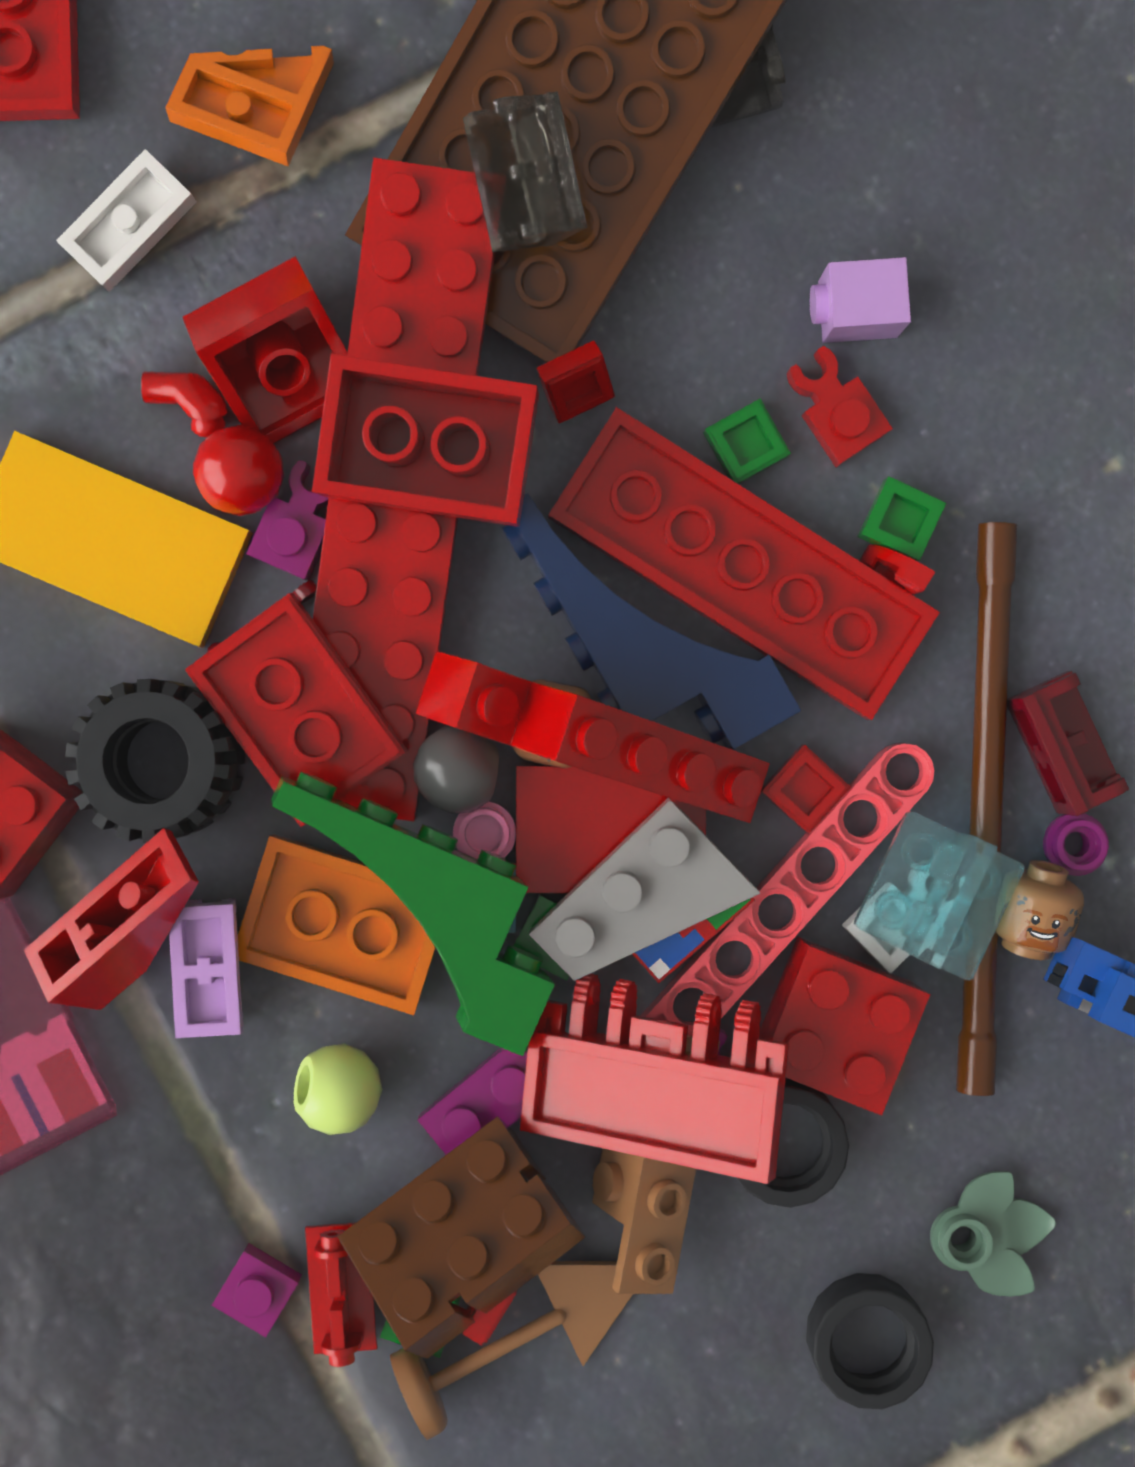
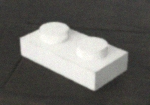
M145 149L56 241L110 292L197 201Z

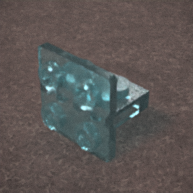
M908 811L904 814L855 917L854 925L858 929L896 946L938 969L942 968L960 978L971 980L1024 872V865L998 852L997 846L976 836L956 832L916 812Z

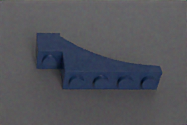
M528 493L524 495L520 527L505 525L502 527V530L520 561L530 555L543 576V578L533 583L551 616L563 611L575 632L565 638L570 650L583 671L592 666L595 667L606 687L597 693L601 703L653 721L697 696L702 707L695 710L694 713L706 736L712 743L722 739L726 748L729 749L741 746L801 711L770 655L761 657L758 660L736 656L696 642L652 620L618 597L585 568L554 533Z

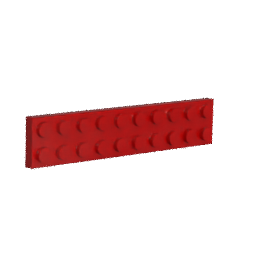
M373 157L347 356L478 376L505 186L503 176ZM328 498L313 621L408 750L345 795L340 801L358 808L361 799L365 798L397 812L398 816L396 819L414 822L417 818L420 792L414 781L413 763L420 746L428 737L430 726L429 718L415 713L436 651L440 652L458 517Z

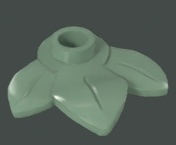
M990 1171L972 1179L965 1186L958 1205L945 1209L936 1217L930 1231V1242L934 1253L944 1265L954 1270L968 1271L982 1291L992 1295L1012 1297L1022 1296L1035 1290L1032 1274L1021 1255L1042 1241L1054 1229L1056 1222L1051 1215L1034 1202L1013 1198L1014 1180L1009 1171ZM957 1228H970V1237L965 1243L961 1245L951 1243V1236Z

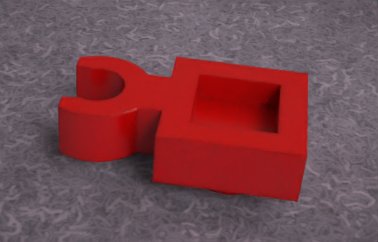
M823 345L813 355L816 362L822 368V377L820 379H808L802 373L801 368L795 364L788 370L787 380L796 393L804 397H811L815 403L814 406L803 413L802 418L837 468L888 434L893 428L858 376L844 386L841 385L837 379L838 361L834 353Z

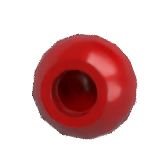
M243 425L225 427L214 431L200 444L193 462L195 482L206 502L221 512L236 516L253 514L265 508L278 496L285 477L282 455L271 439L255 428Z

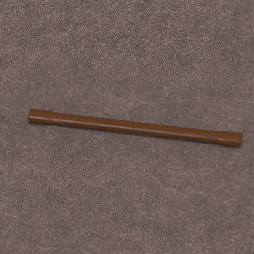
M1007 522L978 524L976 580L979 586L964 983L962 1028L958 1035L956 1091L973 1096L994 1095L996 1083L997 1037L994 1031L998 934L993 928V918L1000 887L1011 589L1015 581L1017 524Z

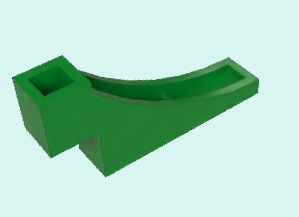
M301 771L297 781L282 776L271 799L272 807L316 828L354 854L393 890L419 921L436 947L454 985L460 1002V1007L455 1017L463 1032L523 1056L555 983L540 969L543 960L511 945L507 946L504 954L500 952L528 890V886L520 878L513 875L517 865L481 849L477 859L454 850L458 842L457 838L425 824H422L418 834L394 823L398 813L371 800L362 798L358 808L334 798L338 787L311 774Z

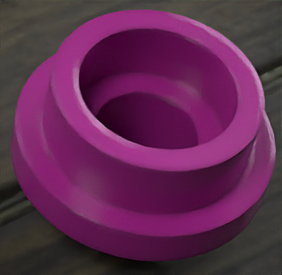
M1084 813L1079 816L1063 814L1057 817L1047 827L1043 838V850L1048 862L1067 869L1068 875L1072 876L1087 875L1098 869L1104 862L1109 848L1108 836L1103 825L1094 817ZM1077 832L1082 838L1083 845L1077 854L1070 855L1065 849V840L1068 835Z

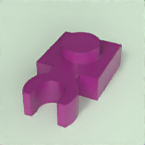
M299 460L293 466L289 475V485L293 493L289 503L275 498L267 505L246 554L308 581L319 559L323 544L326 519L317 515L321 507L328 505L329 497L306 490L305 479L311 467L308 463Z

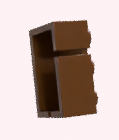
M498 1116L338 1236L403 1349L427 1359L475 1323L468 1310L452 1303L459 1296H462L467 1305L488 1313L585 1238V1235L554 1189L544 1181L546 1180L545 1176L516 1133Z

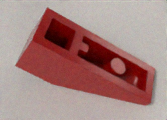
M163 828L24 949L48 1003L102 1010L147 971L199 883L171 830Z

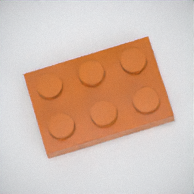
M275 834L270 835L238 933L239 961L414 1015L436 947L416 917L393 890L363 862Z

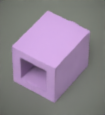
M906 257L828 263L818 280V284L812 285L810 289L811 321L813 324H821L823 343L898 338L911 323Z

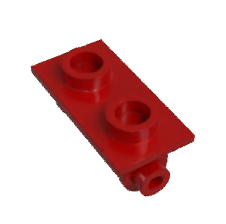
M355 1223L305 1227L314 1354L329 1356V1365L333 1367L351 1365L355 1362L354 1353L357 1351L377 1350L378 1348L374 1298L338 1239L340 1234Z

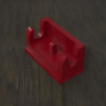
M1066 671L1008 698L1007 707L1056 813L1079 816L1089 809L1129 790L1125 778H1121L1120 774L1116 773L1078 691L1077 686L1081 685L1076 672Z

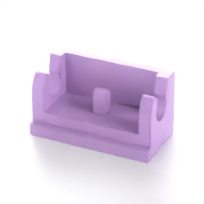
M234 898L202 903V899L188 900L169 932L175 1038L241 1035L243 1033L244 1023L241 1004L236 918L237 904Z

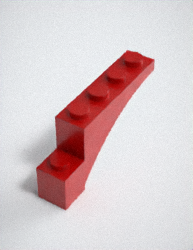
M439 651L435 653L415 713L565 765L747 823H751L770 765L766 761L586 697L531 682L481 663Z

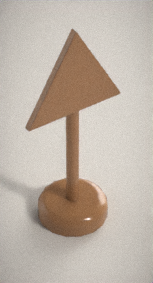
M554 1261L538 1273L554 1310L431 1375L421 1356L407 1352L403 1348L390 1354L391 1365L401 1393L416 1425L425 1439L429 1440L443 1432L447 1426V1413L439 1390L561 1324L582 1366H584L633 1295L618 1294L612 1290L617 1261Z

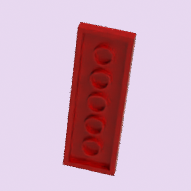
M618 407L615 408L548 514V518L758 652L765 656L770 655L774 662L866 720L874 718L940 613Z

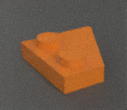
M311 46V56L277 58L273 57L272 49L246 50L238 55H227L223 52L190 53L165 107L169 121L289 167L334 64L332 49L326 46Z

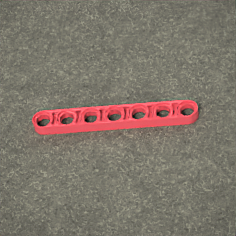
M906 743L892 744L878 752L849 784L851 788L809 834L805 833L756 887L760 894L754 896L755 901L706 942L640 1016L688 1025L687 1035L693 1036L694 1022H687L678 1018L674 1013L673 1004L676 996L682 990L697 988L707 994L720 996L722 1018L928 791L933 782L935 770L932 759L927 752L917 745ZM901 753L912 756L919 767L917 781L910 788L898 790L893 787L886 776V768L890 759ZM858 800H866L871 803L877 813V822L874 829L863 836H854L849 833L843 821L844 812L847 807ZM824 847L834 856V872L831 877L823 882H810L802 874V858L810 849ZM773 894L785 895L789 898L793 907L791 920L787 925L779 929L765 927L760 922L758 915L761 902ZM739 941L746 944L750 949V964L741 974L734 976L726 975L717 968L716 954L719 948L726 942Z

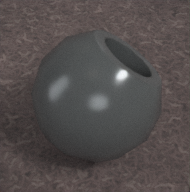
M451 726L442 727L423 741L413 763L414 781L420 794L434 807L451 814L475 811L488 803L493 796L498 774V748L488 738Z

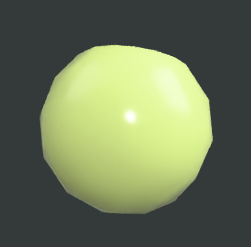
M347 1044L319 1048L308 1054L298 1069L294 1087V1106L296 1112L310 1128L327 1135L350 1133L364 1126L376 1111L382 1092L378 1068L364 1051Z

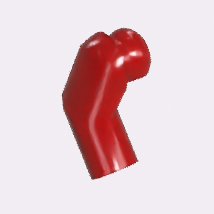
M143 372L141 393L144 403L178 404L186 415L192 418L191 430L203 438H207L214 431L226 427L224 416L228 413L225 399L202 375L186 372Z

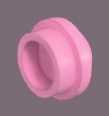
M490 801L473 812L460 813L453 827V837L458 839L456 848L459 852L475 859L478 858L481 849L505 858L512 850L516 840V825L513 817L504 807Z

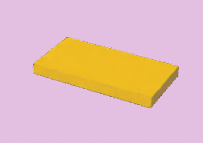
M14 430L0 463V563L195 646L205 647L253 533L243 527Z

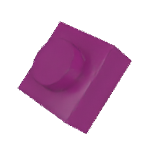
M248 1243L211 1306L266 1338L298 1285L302 1274Z

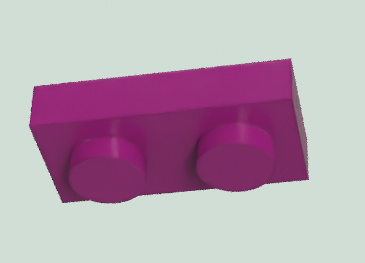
M500 1047L419 1114L417 1121L445 1155L497 1116L508 1127L521 1117L527 1048L524 1055L521 1056Z

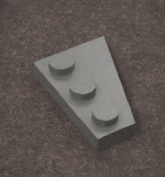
M668 797L530 929L529 935L575 981L760 894V892Z

